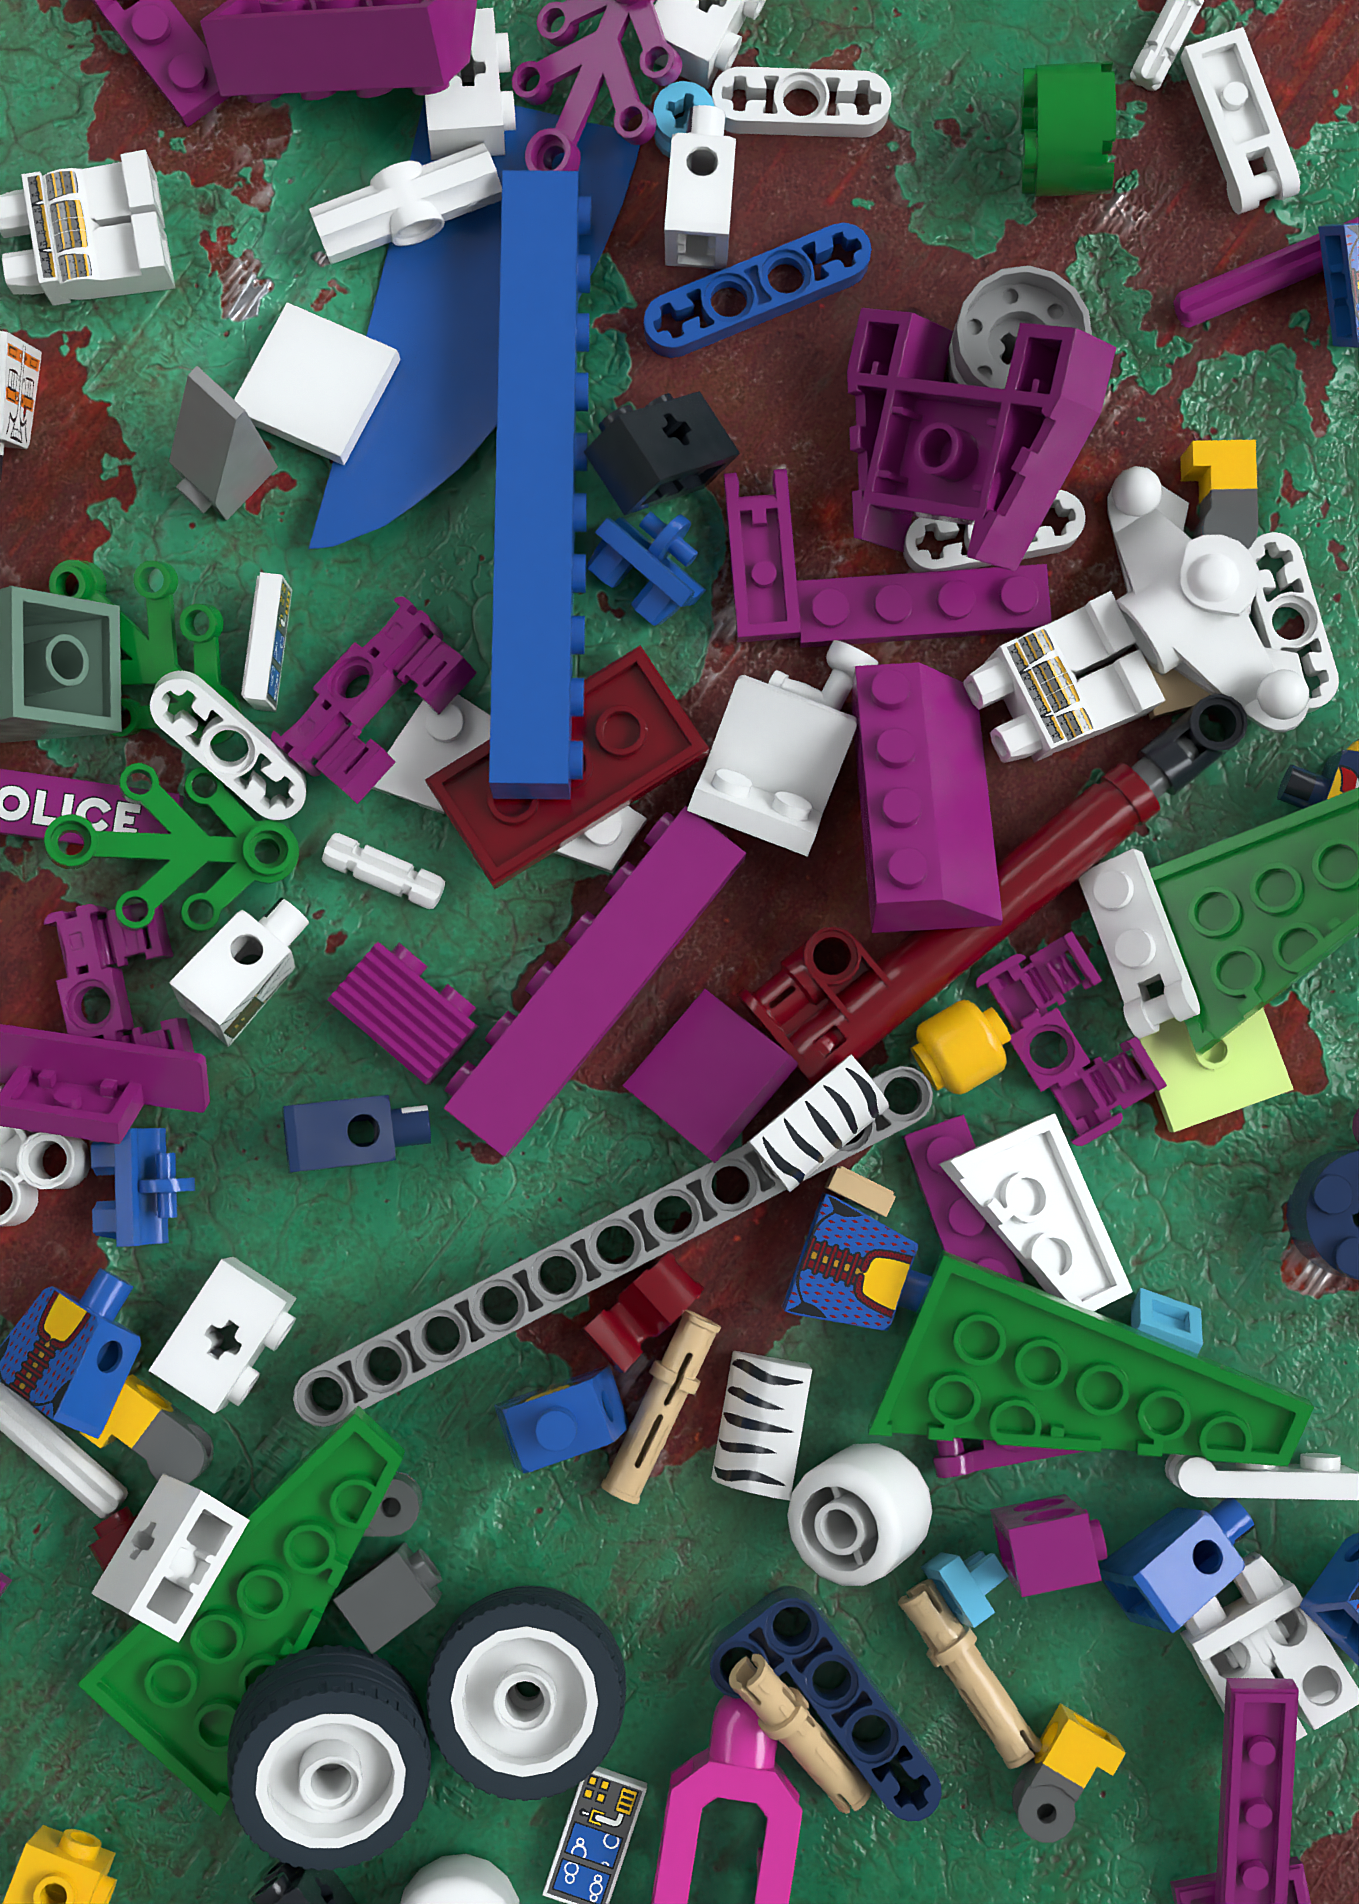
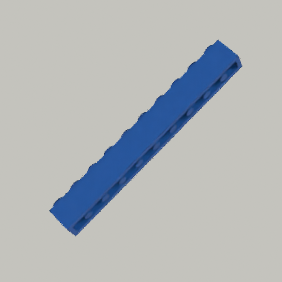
M502 170L489 785L493 799H570L571 780H583V741L571 740L572 717H584V678H572L573 654L585 655V616H573L574 593H586V554H574L575 532H587V493H575L576 471H588V458L584 454L588 447V433L576 432L577 411L588 412L589 373L577 372V352H589L590 315L589 313H578V293H590V254H579V235H591V196H579L578 171Z

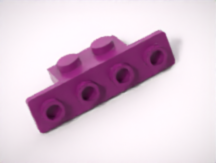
M0 1024V1083H5L0 1092V1126L35 1133L42 1132L88 1139L94 1142L120 1144L144 1104L203 1113L210 1103L206 1058L200 1053Z

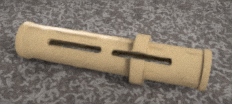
M685 1310L682 1313V1319L662 1361L655 1359L649 1371L654 1378L633 1422L629 1426L627 1435L606 1479L602 1481L601 1486L608 1493L626 1502L638 1504L641 1498L640 1494L666 1443L667 1437L688 1393L695 1394L701 1381L696 1376L716 1334L721 1329L715 1322L689 1310Z
M932 1579L922 1581L906 1592L907 1595L899 1599L898 1604L913 1622L929 1647L927 1656L934 1667L941 1665L983 1730L986 1731L994 1743L995 1748L1009 1769L1017 1768L1030 1761L1035 1756L1032 1750L1039 1752L1042 1748V1743L1030 1726L1027 1725L993 1671L990 1670L982 1658L981 1653L975 1646L977 1637L971 1628L967 1625L964 1627L961 1625Z
M752 1654L751 1661L754 1665L747 1656L742 1658L731 1670L729 1685L748 1703L760 1718L758 1719V1725L768 1738L779 1740L784 1744L796 1761L817 1785L826 1792L840 1812L850 1813L849 1804L854 1811L859 1810L870 1798L872 1787L831 1736L810 1715V1712L807 1710L809 1703L798 1689L788 1688L774 1673V1670L768 1665L762 1655Z

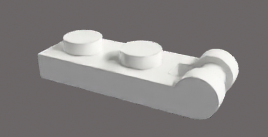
M1242 27L1185 46L1180 59L1227 181V194L1235 213L1241 214L1256 209L1259 206L1260 200L1272 196L1280 201L1297 195L1300 191L1298 170L1244 28ZM1263 157L1267 172L1254 176L1248 161Z
M1131 849L1090 868L1078 879L1124 1001V1015L1132 1033L1141 1039L1159 1031V1024L1175 1017L1176 1020L1181 1022L1200 1014V1005L1143 853L1136 849ZM1162 979L1165 986L1164 994L1151 999L1146 986Z
M1303 1453L1300 1454V1464H1289L1288 1467L1246 1463L1209 1462L1202 1456L1170 1454L1165 1464V1472L1169 1481L1187 1494L1195 1497L1359 1500V1472L1341 1465V1456L1334 1454Z

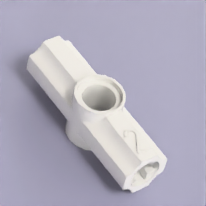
M482 143L423 166L416 161L393 164L377 173L371 179L370 186L309 208L329 262L332 265L390 242L397 246H409L423 242L437 234L444 227L445 221L501 201L502 186L491 155L485 144Z

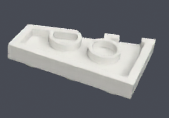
M1056 1114L1040 1118L939 1164L1047 1293L1088 1310L1095 1311L1133 1292Z

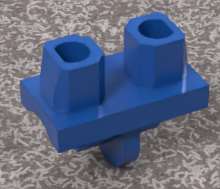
M652 512L648 513L639 524V527L654 539L653 543L623 517H619L615 521L607 517L595 533L602 540L586 566L587 569L611 588L618 587L633 567L646 576L650 581L631 605L652 625H661L676 613L680 607L695 605L706 591L668 557L672 554L685 567H688L698 555V552L683 540L692 523L682 514L676 516L666 525Z
M129 1128L120 1144L93 1142L91 1144V1168L96 1176L115 1175V1200L97 1201L92 1210L93 1233L96 1236L116 1239L117 1247L169 1243L168 1218L177 1217V1192L195 1191V1178H176V1153H166V1128Z

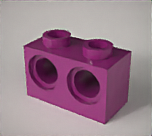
M1066 1494L990 1509L1001 1564L1008 1574L1007 1579L1022 1597L1102 1581L1098 1561L1107 1559V1548L1098 1519L1090 1520L1088 1511L1082 1509Z

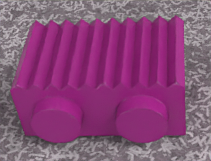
M377 942L363 957L361 962L355 966L353 971L347 975L336 991L330 995L328 1001L423 1083L431 1085L480 1028L469 1018L476 1007L448 983L438 992L420 976L428 966L400 942L392 951L380 942Z

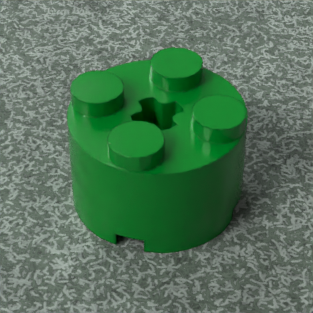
M1112 61L1035 65V68H1023V95H1021L1020 106L1021 135L1024 134L1023 155L1021 158L1022 194H1034L1035 197L1111 194L1115 162H1108V154L1112 153V143L1116 140V89Z

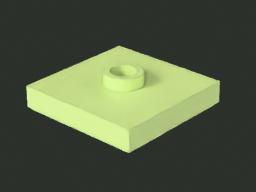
M1263 1008L1201 1056L1194 1049L1185 1021L1179 1022L1175 1017L1160 1023L1159 1031L1139 1039L1167 1085L1160 1091L1156 1090L1154 1092L1169 1132L1185 1129L1294 1090Z

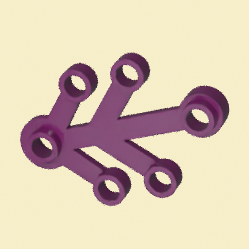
M566 0L563 3H548L540 10L537 17L539 33L554 46H568L538 62L526 61L520 64L512 76L514 92L528 104L540 105L550 98L555 83L578 71L579 73L556 127L540 130L528 142L525 151V161L529 170H579L581 156L577 143L604 80H606L616 111L614 127L617 133L633 145L645 144L653 137L657 126L656 118L640 102L621 40L631 19L643 48L639 60L642 72L654 84L659 86L669 85L679 77L682 71V59L679 53L666 42L653 4L655 0ZM604 12L597 31L570 44L578 34L579 23ZM565 16L561 29L552 33L551 27L553 22L558 17ZM662 55H668L669 59L665 68L654 72L655 61ZM540 75L536 88L527 92L526 86L530 78ZM642 114L643 119L639 128L629 132L628 124L631 118ZM560 153H565L561 164L552 170L554 158Z

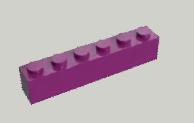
M687 806L682 809L676 818L669 812H666L659 819L644 840L651 847L650 851L637 867L627 861L619 869L604 890L612 897L597 917L587 911L579 919L565 938V941L572 946L557 967L550 961H547L538 970L525 988V991L532 996L517 1017L508 1010L498 1020L485 1038V1041L492 1046L477 1067L470 1061H467L446 1086L444 1091L452 1096V1098L445 1105L444 1109L502 1156L509 1157L744 862L746 852L699 815L687 811Z

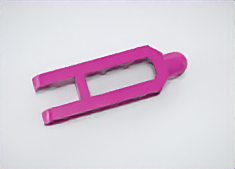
M727 1695L722 1697L713 1715L709 1747L694 1755L671 1772L651 1904L688 1903L702 1808L717 1797L756 1803L767 1817L763 1848L758 1847L756 1858L757 1887L754 1904H789L803 1813L802 1807L799 1805L800 1795L775 1761L778 1740L768 1738L758 1725V1719L760 1718L742 1698L735 1699Z

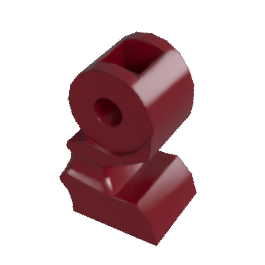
M670 1250L648 1270L646 1269L629 1286L625 1287L617 1295V1300L609 1308L600 1310L579 1330L619 1374L625 1373L642 1354L641 1344L648 1337H658L704 1290V1287L698 1281L695 1282L674 1260L676 1257Z

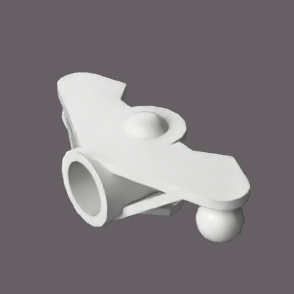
M1134 466L1124 470L1115 479L1108 495L1107 512L1127 594L1116 600L1136 640L1135 647L1137 650H1141L1151 667L1159 674L1163 675L1171 669H1175L1211 695L1224 694L1233 697L1242 705L1247 718L1263 729L1271 732H1287L1296 728L1304 720L1309 709V688L1304 679L1298 653L1264 647L1249 618L1251 604L1259 586V568L1252 553L1239 541L1224 535H1202L1192 540L1183 532L1189 503L1163 487L1158 476L1150 469Z

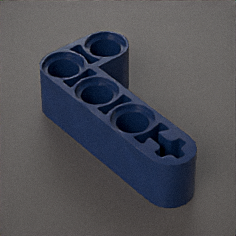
M785 1586L772 1591L723 1628L713 1638L709 1649L710 1675L715 1686L724 1695L735 1699L741 1698L729 1685L730 1673L726 1672L720 1664L722 1656L734 1647H744L754 1654L762 1655L778 1677L785 1671L789 1673L891 1813L897 1818L909 1822L923 1820L936 1810L942 1796L941 1783L928 1754L823 1611L805 1590L794 1586ZM787 1607L800 1608L809 1616L805 1629L795 1636L780 1634L773 1627L775 1616L780 1610ZM826 1661H837L847 1668L845 1680L841 1685L833 1689H824L812 1681L815 1669ZM866 1715H876L886 1721L884 1733L879 1739L872 1742L857 1740L852 1735L854 1724ZM896 1754L907 1774L913 1779L918 1778L920 1783L918 1790L911 1793L907 1787H899L893 1767L889 1763Z

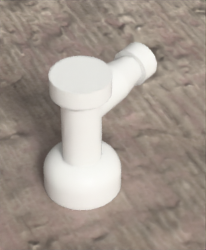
M834 640L826 656L827 663L833 670L822 691L806 683L789 679L787 674L779 670L773 673L768 684L840 711L853 687L855 666L878 665V661L847 643Z

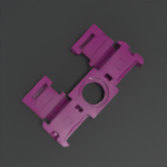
M403 596L396 597L393 600L399 608L382 630L363 647L354 642L313 687L319 696L305 714L282 736L275 731L271 734V740L309 775L316 777L322 772L357 804L396 763L372 739L365 744L357 738L362 733L361 730L395 692L403 684L406 685L411 679L418 685L414 692L439 715L477 674L463 656L442 641L444 634L432 619L422 610H418ZM431 634L433 637L429 640L427 637ZM361 675H370L369 684L360 695L346 698L347 687L355 678ZM315 760H318L317 764L314 766L312 763Z
M143 902L122 907V912L129 921L138 922L147 916V907ZM86 904L76 907V911H58L46 916L44 925L57 927L67 978L56 980L68 1034L172 1049L168 1030H170L174 1050L194 1052L187 1018H173L161 1021V1030L145 1034L142 1027L135 1028L122 968L109 967V965L117 964L118 967L128 966V957L143 953L146 955V960L173 957L162 904L155 909L154 917L147 926L152 949L149 948L145 928L138 931L123 928L116 920L115 909L108 911L103 906ZM107 914V918L98 920V916ZM94 987L102 988L108 994L111 1006L108 1016L97 1024L89 1022L81 1010L83 996ZM132 1031L130 1035H123L124 1032Z
M1071 931L1029 956L1032 963L1021 969L1018 963L1025 960L1026 957L1022 954L1012 955L978 976L975 985L978 988L986 984L1015 1031L1010 1034L1011 1040L1009 1042L1039 1091L1042 1092L1050 1088L1078 1134L1070 1139V1141L1076 1146H1083L1122 1122V1112L1117 1111L1111 1115L1109 1112L1111 1109L1120 1105L1124 1110L1154 1091H1160L1167 1085L1136 1036H1132L1120 1043L1119 1046L1123 1052L1108 1061L1103 1062L1099 1056L1093 1060L1095 1065L1085 1071L1082 1068L1091 1063L1058 1008L1055 1007L1050 1011L1046 1009L1055 1002L1059 1006L1065 1003L1066 1000L1063 994L1079 984H1082L1086 990L1102 981ZM1067 950L1069 951L1077 966L1084 975V980L1080 979L1079 975L1077 974L1071 962L1064 953ZM1044 1031H1054L1060 1034L1067 1045V1054L1064 1060L1058 1066L1052 1068H1043L1037 1065L1030 1055V1044L1033 1038L1038 1033ZM1130 1049V1052L1147 1077L1145 1080L1141 1078L1126 1053Z

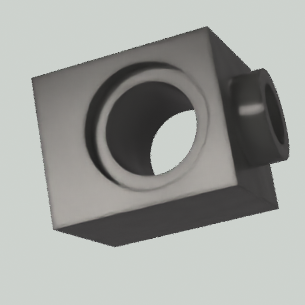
M404 1541L345 1585L333 1601L371 1654H373L437 1605L442 1595L437 1585L442 1582V1577L435 1564L422 1549L413 1553Z

